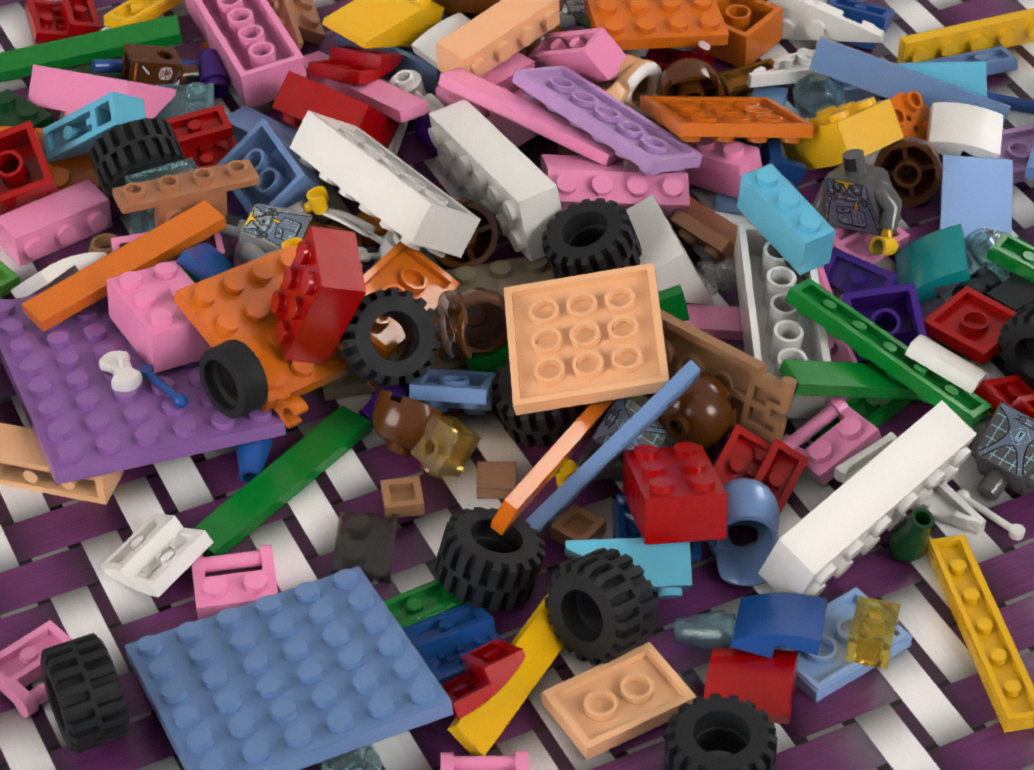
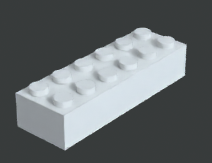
M466 99L429 113L432 127L428 129V133L433 145L437 148L438 156L435 157V163L442 176L446 175L451 180L453 187L465 194L466 199L478 202L490 210L497 221L499 234L501 236L505 235L510 240L516 252L521 251L531 262L546 256L542 248V234L547 230L546 225L548 222L556 218L555 214L562 210L557 185Z
M308 110L289 147L301 156L299 159L300 163L308 168L320 171L319 178L331 185L339 186L338 192L342 196L352 201H358L360 203L358 208L372 217L380 218L379 225L392 233L400 234L402 236L400 241L412 249L420 250L422 246L429 252L442 258L446 254L461 258L481 220L357 126Z
M738 224L733 256L745 353L768 364L766 372L780 379L783 377L779 371L783 360L831 362L825 328L812 319L800 315L794 306L785 301L791 287L809 278L819 284L817 268L799 275L753 224ZM794 395L790 412L782 415L787 418H813L827 407L826 402L832 397Z
M941 400L779 538L758 574L777 593H799L818 596L827 586L825 582L832 576L837 579L846 572L854 562L852 559L859 552L863 555L869 552L881 539L879 537L881 533L886 529L891 532L906 518V512L912 506L919 508L933 494L932 489L938 483L944 486L959 471L957 467L972 453L968 446L977 433Z

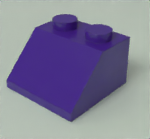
M915 283L841 294L840 300L909 347L910 343L920 334L927 337ZM853 349L858 363L871 362L861 358Z

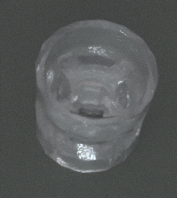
M734 257L723 258L716 264L710 260L697 263V272L711 296H714L718 290L728 294L738 292Z

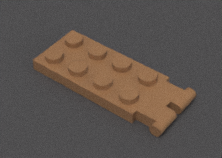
M661 310L670 379L692 360L701 369L700 372H705L717 378L728 389L731 396L727 399L731 405V410L736 407V424L770 444L775 438L782 442L787 423V417L782 414L790 412L797 380L789 376H784L780 379L766 372L768 364Z

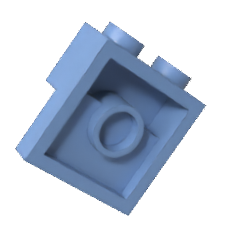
M426 367L427 372L422 377L415 378L409 384V398L442 412L449 411V408L464 409V413L468 415H484L486 411H491L495 406L492 396V379L497 378L495 372Z

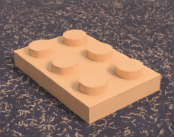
M648 642L611 662L602 663L542 691L541 703L586 760H589L668 722L672 714H678V707L684 703L692 705L693 698L697 696L655 647Z

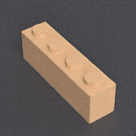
M559 0L499 1L436 42L438 70L444 73L461 68L478 77L484 76L487 72L508 60L511 56L560 24Z
M0 423V485L104 505L108 503L124 473L123 471L56 485L32 429Z

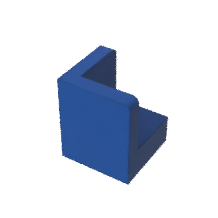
M768 138L767 142L763 143L759 149L762 167L772 163L797 188L807 172L806 164L782 158L781 141H779V138Z

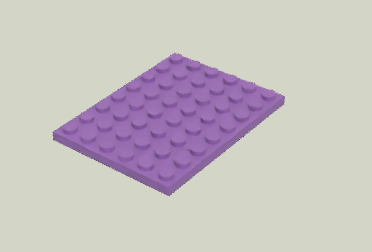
M41 292L11 300L0 299V358L56 485L286 435V426L273 408L264 412L260 407L240 418L232 419L222 414L205 393L200 380L199 361L154 373L178 394L183 393L187 395L189 402L185 408H177L173 403V399L149 379H142L140 386L133 391H114L111 387L113 374L101 371L99 367V359L103 355L111 351H127L130 356L131 366L138 370L139 366L146 363L109 317L108 298L100 299L45 332L24 314L22 303Z

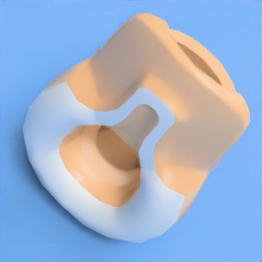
M626 54V59L619 66V73L613 79L592 83L600 86L602 90L647 118L649 115L639 109L640 95H657L656 88L662 70L652 60H643L633 54Z

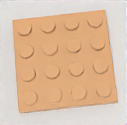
M654 263L504 287L512 399L516 415L657 393L670 380Z

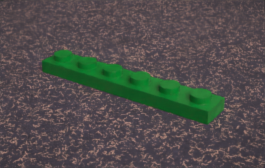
M809 278L789 289L785 301L794 306L800 315L818 323L825 328L830 336L842 340L853 348L861 358L876 364L886 372L889 378L901 382L914 391L922 401L936 406L942 400L970 428L987 417L992 405L975 393H968L904 355L908 346Z

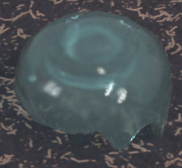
M808 74L798 80L792 90L795 108L803 118L816 117L815 112L833 105L836 108L846 103L843 87L834 82L831 77H828L826 80H820L814 74Z

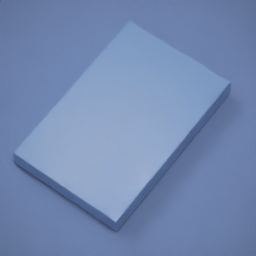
M943 155L939 230L962 224L966 247L990 249L1003 232L1012 235L1013 160Z
M855 587L827 603L822 641L818 655L780 645H775L774 650L798 651L796 685L814 702H818L909 648L912 636L862 591Z

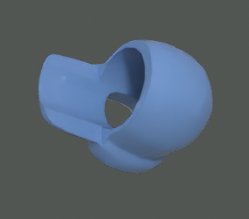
M745 477L733 479L723 485L727 492V538L707 540L708 547L716 557L718 571L724 582L737 586L765 584L767 582L758 572L779 539L780 511L778 502L770 488L760 481ZM733 526H751L758 531V540L751 546L733 545L729 539L728 529Z

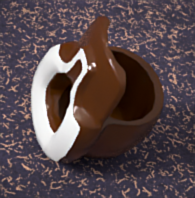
M472 288L462 292L447 290L440 294L438 298V316L441 339L446 354L452 359L465 357L472 359V354L490 353L507 343L505 300L500 294L485 288Z

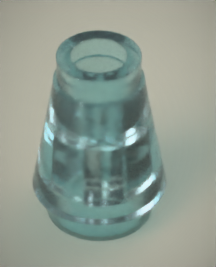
M723 609L684 618H676L675 641L676 643L713 649V647H730L736 615L735 613H726Z

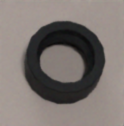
M236 339L227 340L206 350L202 354L199 361L200 380L206 395L222 414L231 419L240 418L262 407L267 401L269 389L266 374L255 353L245 343Z

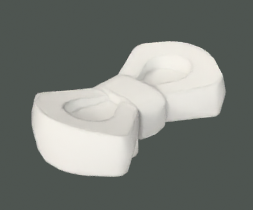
M111 351L99 359L100 370L113 374L111 387L114 391L130 392L137 389L142 383L143 376L140 371L132 368L127 351Z

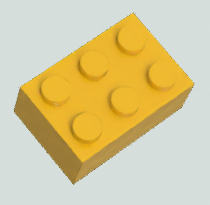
M873 96L856 103L851 101L836 108L833 105L815 112L816 117L811 119L809 117L804 118L814 124L813 138H801L800 143H781L787 159L806 164L807 171L840 165L843 162V153L847 150L860 149L864 152V156H867L903 139L904 136L891 100L876 101Z

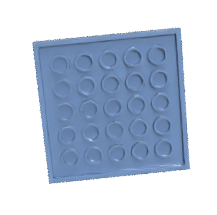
M359 566L340 570L333 575L312 582L301 583L295 588L274 595H266L256 601L236 608H227L218 614L194 622H185L179 627L156 635H147L138 641L124 645L127 659L184 770H300L453 715L451 699Z

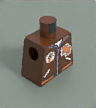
M129 43L123 45L121 80L176 89L175 97L165 107L177 105L181 101L182 85L198 84L199 70L197 65H183L176 49L165 46Z

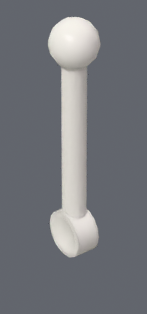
M960 489L956 492L973 509L1009 531L1008 535L1011 539L1018 541L1024 538L1025 528L1023 525L1009 523L972 499L970 493L965 489Z

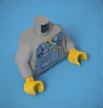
M313 187L306 194L308 202L301 200L289 207L277 208L256 204L247 220L227 214L225 218L227 227L221 230V234L239 240L236 251L237 260L247 263L290 245L296 250L298 243L302 241L311 223V212L313 211V213L320 215L327 211L329 195L325 187Z

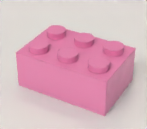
M176 261L161 262L150 268L127 271L120 276L106 279L109 317L145 363L153 366L154 373L199 361L202 354L212 348L173 301L177 290L194 284L193 280Z

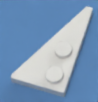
M767 0V2L783 8L781 39L818 41L821 37L832 41L882 43L885 36L884 30H880L874 24L865 20L861 24L842 16L844 11L822 1Z
M803 47L797 50L796 53H790L774 60L773 68L766 71V68L762 66L754 69L753 72L748 74L746 85L749 88L793 83L807 85L810 82L831 79V77L809 70L816 48L810 50Z
M892 432L888 433L837 466L834 471V478L841 483H845L898 437ZM938 483L932 489L933 494L919 507L930 511L934 519L976 535L985 528L986 520L947 483L944 486Z

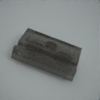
M340 512L331 574L333 575L340 570L359 566L370 583H373V579H385V583H391L398 532V514H392L391 518H380L378 513Z

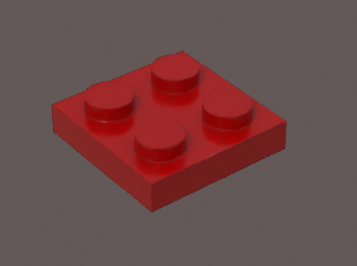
M965 286L923 321L926 335L971 360L984 365L999 352L1001 346L998 344V336L1002 334L1000 330L1017 312Z

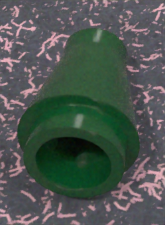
M924 508L914 509L910 516L889 533V550L899 561L913 562L925 555L931 528L935 521L930 511Z

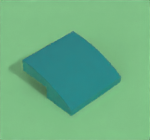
M962 224L949 226L927 234L895 254L897 275L900 277L898 285L915 283L919 302L937 299L936 287L971 280Z

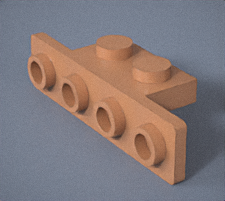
M267 0L299 50H301L304 44L303 40L321 45L326 35L312 0Z
M244 159L208 168L201 167L194 171L180 174L164 175L160 178L143 182H132L124 186L115 187L112 191L122 214L154 208L156 228L204 200L226 218L228 214L227 191L260 184V177L251 161Z
M690 197L688 212L685 213L677 209L670 219L674 223L671 226L678 231L677 236L693 247L696 243L704 247L702 251L714 261L720 263L723 259L735 267L733 254L738 226Z

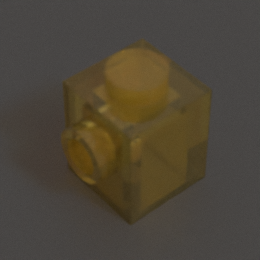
M433 414L427 424L424 435L416 443L410 454L422 463L421 468L423 471L435 478H441L442 476L459 477L481 437L456 417Z
M863 596L858 597L849 631L846 661L888 669L897 633L901 604Z

